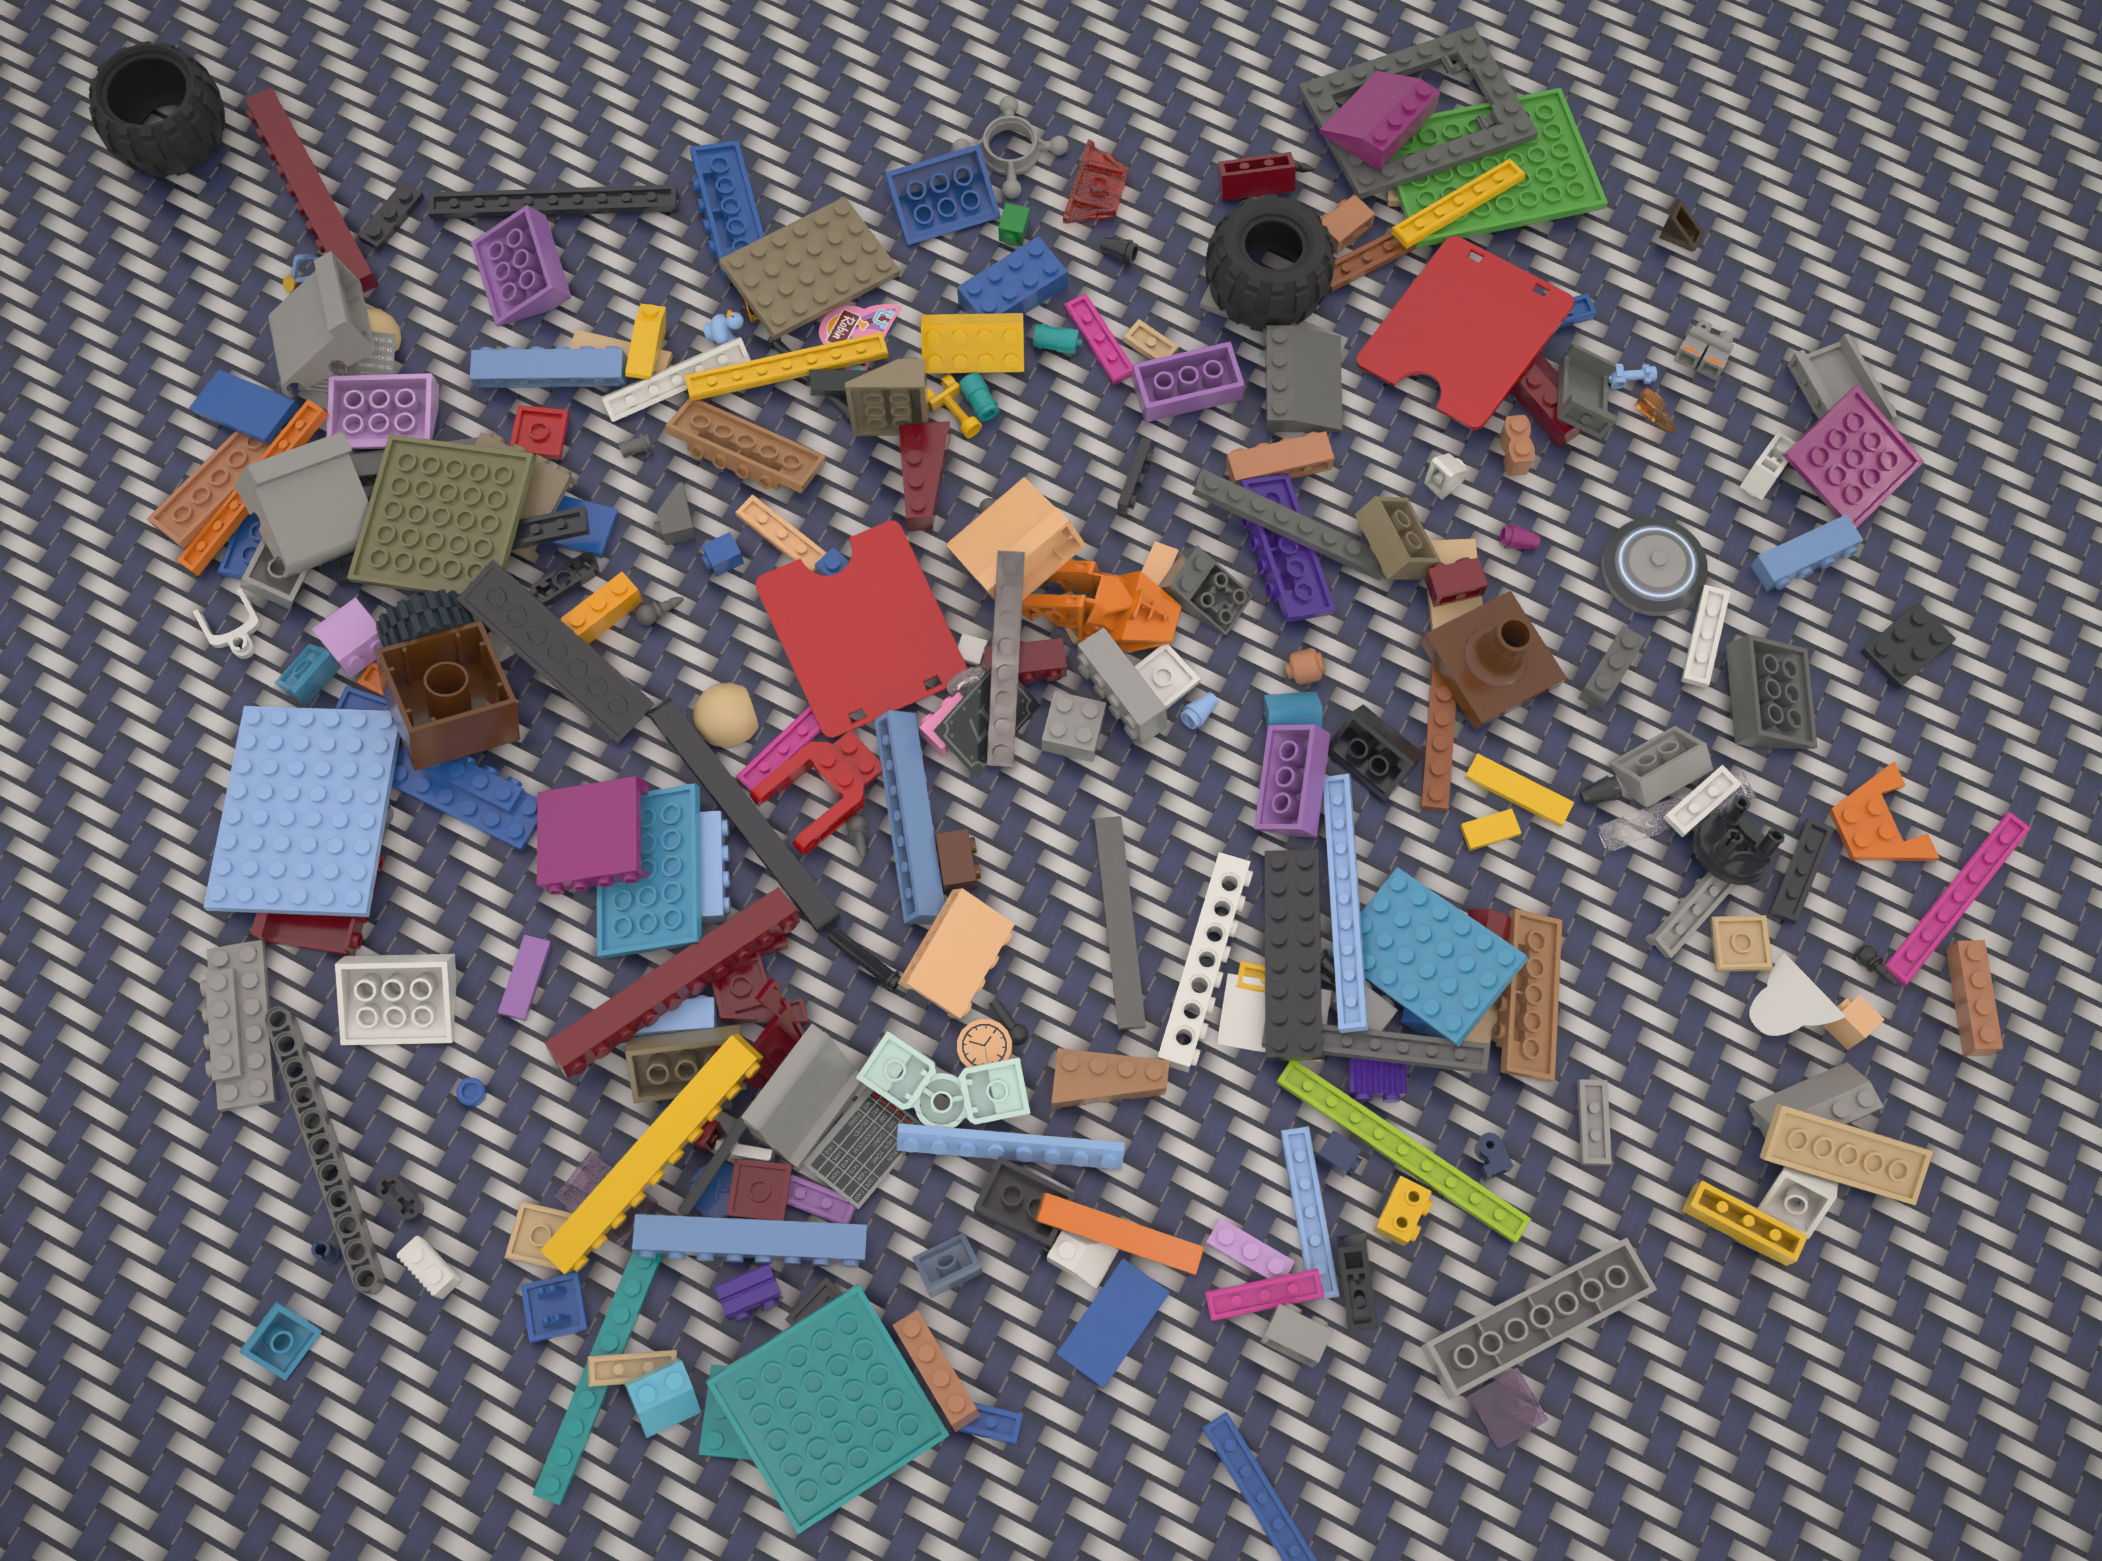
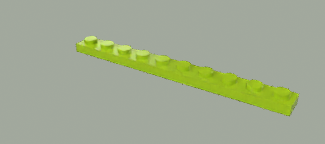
M1296 1060L1289 1062L1276 1083L1512 1243L1516 1244L1530 1223L1531 1218Z

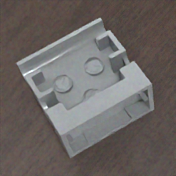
M332 251L314 260L316 271L268 316L281 389L288 398L293 396L291 383H300L307 389L334 375L332 361H342L349 367L376 352L361 282Z
M342 432L246 465L234 484L249 514L256 513L261 523L258 530L274 559L279 557L282 559L285 565L283 573L285 578L352 553L356 549L369 502L349 455L352 449Z
M811 1024L741 1118L745 1120V1125L751 1131L750 1133L756 1141L766 1148L773 1150L777 1156L800 1171L803 1167L802 1163L823 1140L864 1083L856 1079L859 1071L853 1067L832 1039L818 1027Z

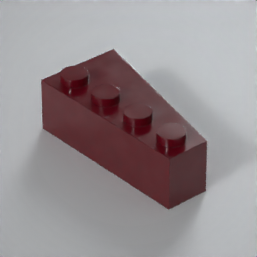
M950 421L899 425L908 531L932 530L934 528L947 450L951 438Z

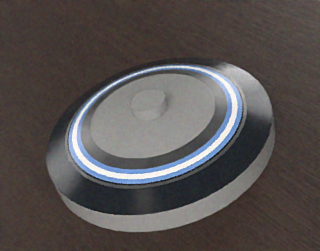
M1646 517L1626 523L1612 535L1602 556V574L1611 594L1625 607L1648 616H1667L1687 608L1698 597L1707 579V559L1701 544L1690 531L1668 519Z

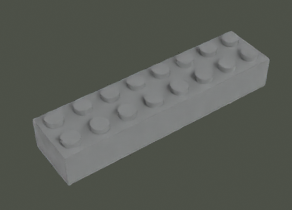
M1625 1238L1423 1344L1421 1348L1450 1400L1657 1289L1628 1238Z

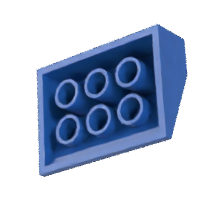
M980 144L891 170L883 175L890 201L907 246L1001 218Z

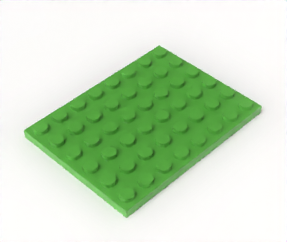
M1561 88L1517 96L1538 131L1537 139L1395 188L1403 213L1407 219L1508 159H1511L1525 173L1523 181L1415 244L1416 248L1444 243L1451 236H1458L1463 239L1606 209L1607 199ZM1489 102L1432 114L1388 162L1481 131L1475 122V118L1483 114L1484 118H1487L1493 110Z

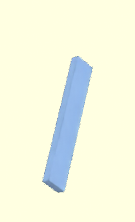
M1309 1126L1281 1130L1280 1134L1304 1269L1318 1268L1325 1297L1310 1301L1337 1298L1340 1295Z

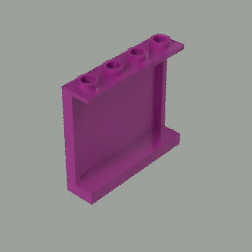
M634 776L537 792V886L546 890L548 894L560 895L564 893V890L586 891L590 886L611 887L616 882L630 884L637 883L642 878H649V873L641 869V795L648 794V784Z

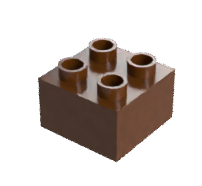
M482 621L375 650L381 689L414 771L520 740L517 701Z

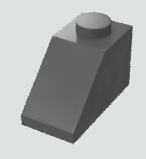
M680 482L676 484L657 511L659 521L655 522L658 537L664 538L666 546L696 539L683 483Z

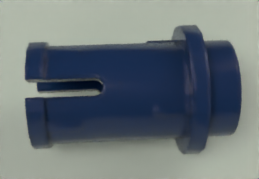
M319 1240L320 1244L315 1242L312 1245V1255L322 1264H333L340 1256V1249L334 1242Z

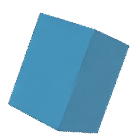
M309 644L275 681V684L306 707L338 672L341 666L328 650Z
M1316 691L1263 696L1267 731L1268 725L1316 724L1322 728V705Z
M276 1302L239 1352L286 1381L322 1330L290 1307Z

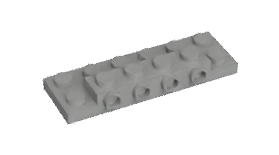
M257 940L207 949L208 972H205V980L200 982V990L202 996L207 998V1007L202 1008V1018L205 1024L208 1023L209 1033L204 1034V1045L207 1051L210 1050L211 1057L210 1061H206L205 1068L207 1076L209 1078L212 1077V1080L216 1082L217 1108L220 1112L276 1103L274 1050L264 1021L265 1014L270 1009L265 942Z

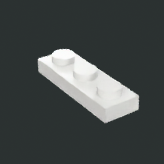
M1722 765L1664 816V820L1683 838L1741 786V783Z

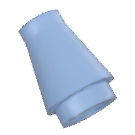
M1208 692L1203 697L1184 706L1183 711L1180 713L1183 723L1191 729L1201 727L1213 709L1219 704L1217 697L1213 693Z

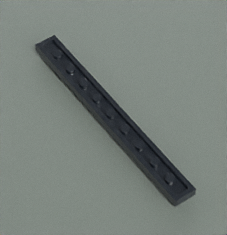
M675 184L429 192L428 215L430 219L510 217L526 205L544 215L677 211V187Z
M582 506L520 519L511 550L590 534L587 509ZM354 554L335 559L336 582L340 585L354 583L347 579Z

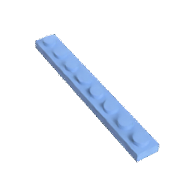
M898 1123L897 1151L990 1158L998 1160L1000 1156L1006 1160L1121 1170L1123 1165L1125 1142Z

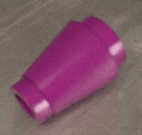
M1515 524L1504 525L1499 537V544L1505 546V549L1537 550L1540 543V535Z

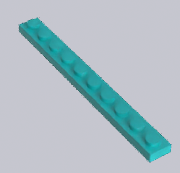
M632 1251L590 1356L624 1354L664 1254H656L655 1259L639 1258V1253ZM588 1360L532 1494L561 1506L611 1386L588 1387Z

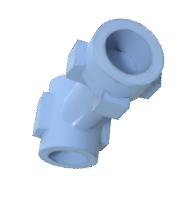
M1616 364V369L1608 378V383H1611L1613 389L1625 387L1627 385L1626 381L1642 380L1644 384H1651V382L1657 379V369L1655 366L1646 364L1642 365V370L1624 371L1623 364Z

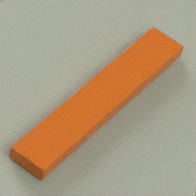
M1043 1193L1035 1221L1192 1275L1197 1273L1204 1249L1203 1246L1049 1193Z

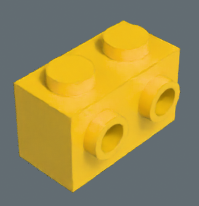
M1400 1176L1373 1231L1402 1246H1405L1409 1240L1414 1242L1421 1229V1226L1417 1225L1421 1215L1426 1217L1433 1201L1429 1200L1432 1191Z

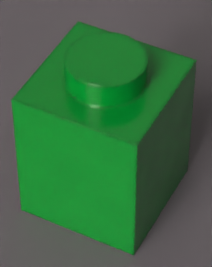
M1005 203L998 228L1000 242L1010 246H1023L1030 223V208Z

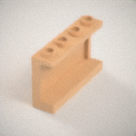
M963 888L952 890L898 984L906 989H913L948 1012L947 1016L950 1018L965 1016L972 1006L970 1001L974 994L978 993L985 984L986 980L984 977L986 973L996 965L999 959L997 954L1001 947L1005 946L1011 939V930L1015 924Z

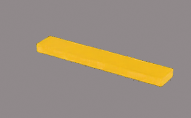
M1508 159L1392 227L1391 233L1408 249L1523 181L1525 173L1511 159Z

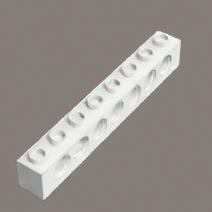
M1220 852L1218 854L1157 1058L1169 1060V1067L1189 1072L1190 1065H1197L1201 1050L1195 1048L1198 1039L1204 1040L1208 1024L1203 1023L1206 1013L1212 1014L1216 998L1211 997L1213 987L1219 988L1223 972L1218 970L1221 961L1227 963L1231 947L1226 946L1228 936L1234 937L1238 921L1233 920L1236 911L1242 912L1246 896H1242L1241 892L1243 886L1249 887L1253 871L1248 870L1250 861ZM1224 882H1231L1235 885L1236 889L1226 891L1222 884ZM1224 907L1228 910L1229 914L1219 916L1215 913L1214 909ZM1217 932L1221 936V940L1217 942L1210 941L1207 938V934ZM1203 957H1208L1212 959L1214 965L1204 967L1200 964L1199 960ZM1199 982L1205 985L1206 991L1196 993L1191 986ZM1188 1008H1193L1198 1012L1199 1016L1195 1019H1189L1184 1015V1011ZM1180 1034H1186L1190 1037L1191 1043L1181 1045L1177 1042L1176 1037Z

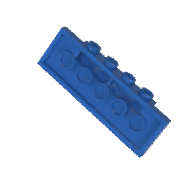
M739 141L690 147V155L695 170V178L691 179L694 193L699 192L700 198L697 199L699 214L704 213L705 219H702L704 234H710L711 240H708V249L710 255H715L717 262H719V259L764 237ZM720 266L722 277H727L726 273Z
M403 745L397 755L392 788L521 852L525 850L537 829V797L525 792L521 788L523 784L510 776L505 780L498 776L499 772L488 765H485L482 769L475 765L476 761L470 756H464L414 771Z

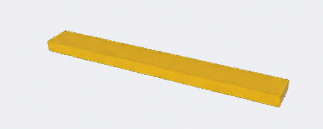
M879 332L684 376L690 401L808 376L809 370H835L889 358L883 333Z

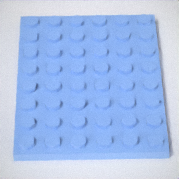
M244 706L203 906L207 911L369 917L400 742V734L390 711Z

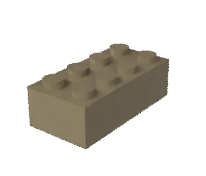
M732 1025L632 1038L627 1042L625 1054L634 1104L676 1098L703 1068L705 1062L718 1046H722L731 1035L740 1034L742 1036L741 1026ZM741 1082L739 1085L742 1088L741 1090L747 1089V1084Z

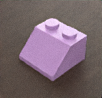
M356 597L312 629L350 678L376 660L375 650L383 648L376 630V622Z

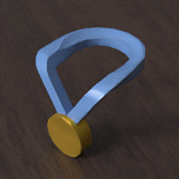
M310 254L296 255L293 260L292 274L285 276L283 279L284 289L288 292H293L299 287V282H304L309 277L297 278L299 263L306 261L314 263V260L318 257Z

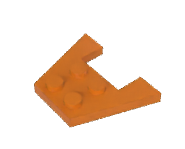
M1895 761L1829 811L1850 860L1937 861L1939 859L1929 834L1903 841L1882 794L1901 789L1905 786Z

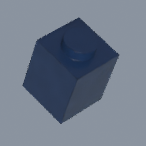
M1333 1130L1315 1159L1344 1178L1348 1171L1353 1174L1362 1159L1358 1155L1362 1149Z

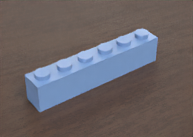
M537 346L530 349L506 347L505 350L482 347L480 350H471L470 380L476 388L627 386L625 371L628 357L623 348L617 346H606L601 349H595L591 346H582L580 349H570L565 346H558L555 349H544Z

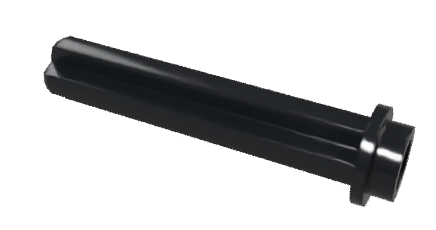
M834 927L827 935L828 940L884 984V989L894 991L899 986L898 982L901 978L899 971H892L838 927Z

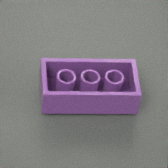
M1231 341L1132 365L1131 379L1145 423L1243 399L1245 384Z

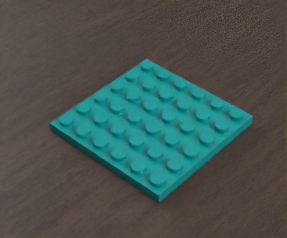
M859 1284L851 1287L706 1379L708 1387L797 1535L950 1436Z

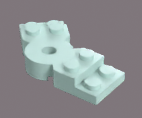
M887 1031L856 1077V1079L900 1109L904 1110L914 1107L917 1117L925 1126L954 1128L965 1118L973 1124H980L1030 1114L1020 1057L966 1067L957 1077L949 1073H937L935 1061ZM946 1094L950 1099L949 1107L946 1109L937 1108L934 1103L935 1096Z

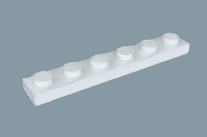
M738 337L652 375L651 380L641 379L600 398L610 420L614 422L687 390L684 375L751 360L742 338Z

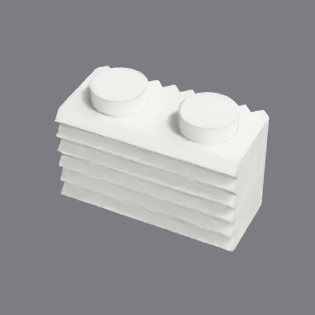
M418 1235L397 1253V1258L401 1260L400 1262L404 1263V1266L412 1272V1275L416 1276L419 1283L423 1284V1287L427 1288V1291L438 1299H444L462 1281L428 1242Z

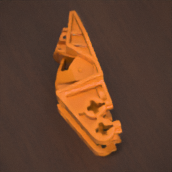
M1069 560L1039 586L1044 588V585L1047 586L1048 582H1055L1061 585L1064 592L1070 590L1086 592L1087 596L1091 598H1086L1084 594H1029L1022 600V615L1028 617L1029 621L1034 622L1035 618L1037 619L1043 615L1046 619L1052 621L1054 626L1078 630V643H1081L1104 627L1120 649L1127 653L1172 644L1182 609L1177 601L1143 572L1138 571L1122 575L1100 572L1095 561Z

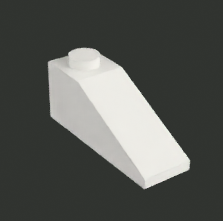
M1777 432L1740 487L1750 496L1762 500L1787 465L1788 461L1783 457V454L1795 441Z

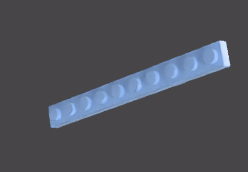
M1342 774L1325 777L1323 793L1338 1029L1340 1033L1368 1030L1352 786L1350 775Z

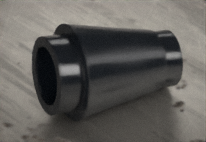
M1104 237L1100 243V251L1124 264L1128 262L1133 263L1138 254V244L1130 239Z
M1607 775L1579 790L1584 805L1616 801L1617 797L1622 796L1616 776L1609 777Z

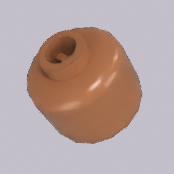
M1313 648L1291 653L1290 663L1285 664L1288 678H1294L1298 685L1318 682L1322 679V673H1326L1321 652L1317 653Z

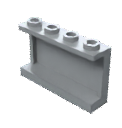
M1849 334L1843 335L1839 342L1806 354L1804 349L1794 353L1787 365L1818 420L1856 385L1859 386L1891 424L1897 417L1894 405L1889 403L1882 385L1876 381L1869 363L1864 360L1859 352L1858 344L1852 340Z

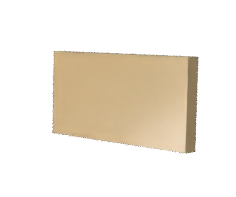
M1475 539L1430 540L1441 563L1445 565L1455 563V561L1464 557H1469L1470 559L1477 558ZM1427 589L1431 630L1483 605L1482 596L1433 607Z

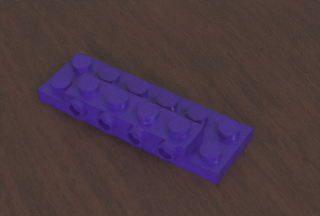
M1288 473L1245 479L1239 483L1241 487L1302 514ZM1241 517L1243 527L1245 529L1248 528L1251 535L1249 538L1250 549L1256 551L1259 558L1257 560L1258 572L1264 574L1267 581L1265 583V593L1268 597H1272L1274 604H1280L1285 622L1333 615L1336 608L1316 551Z

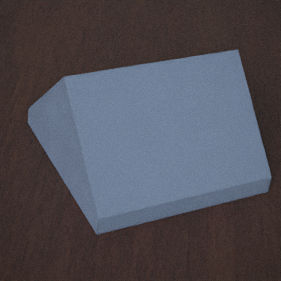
M964 1233L912 1257L930 1298L983 1274L982 1267Z

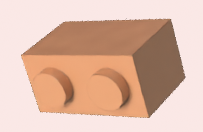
M1353 195L1348 200H1342L1330 214L1326 213L1320 218L1322 225L1328 228L1336 255L1372 228L1375 213L1356 195Z

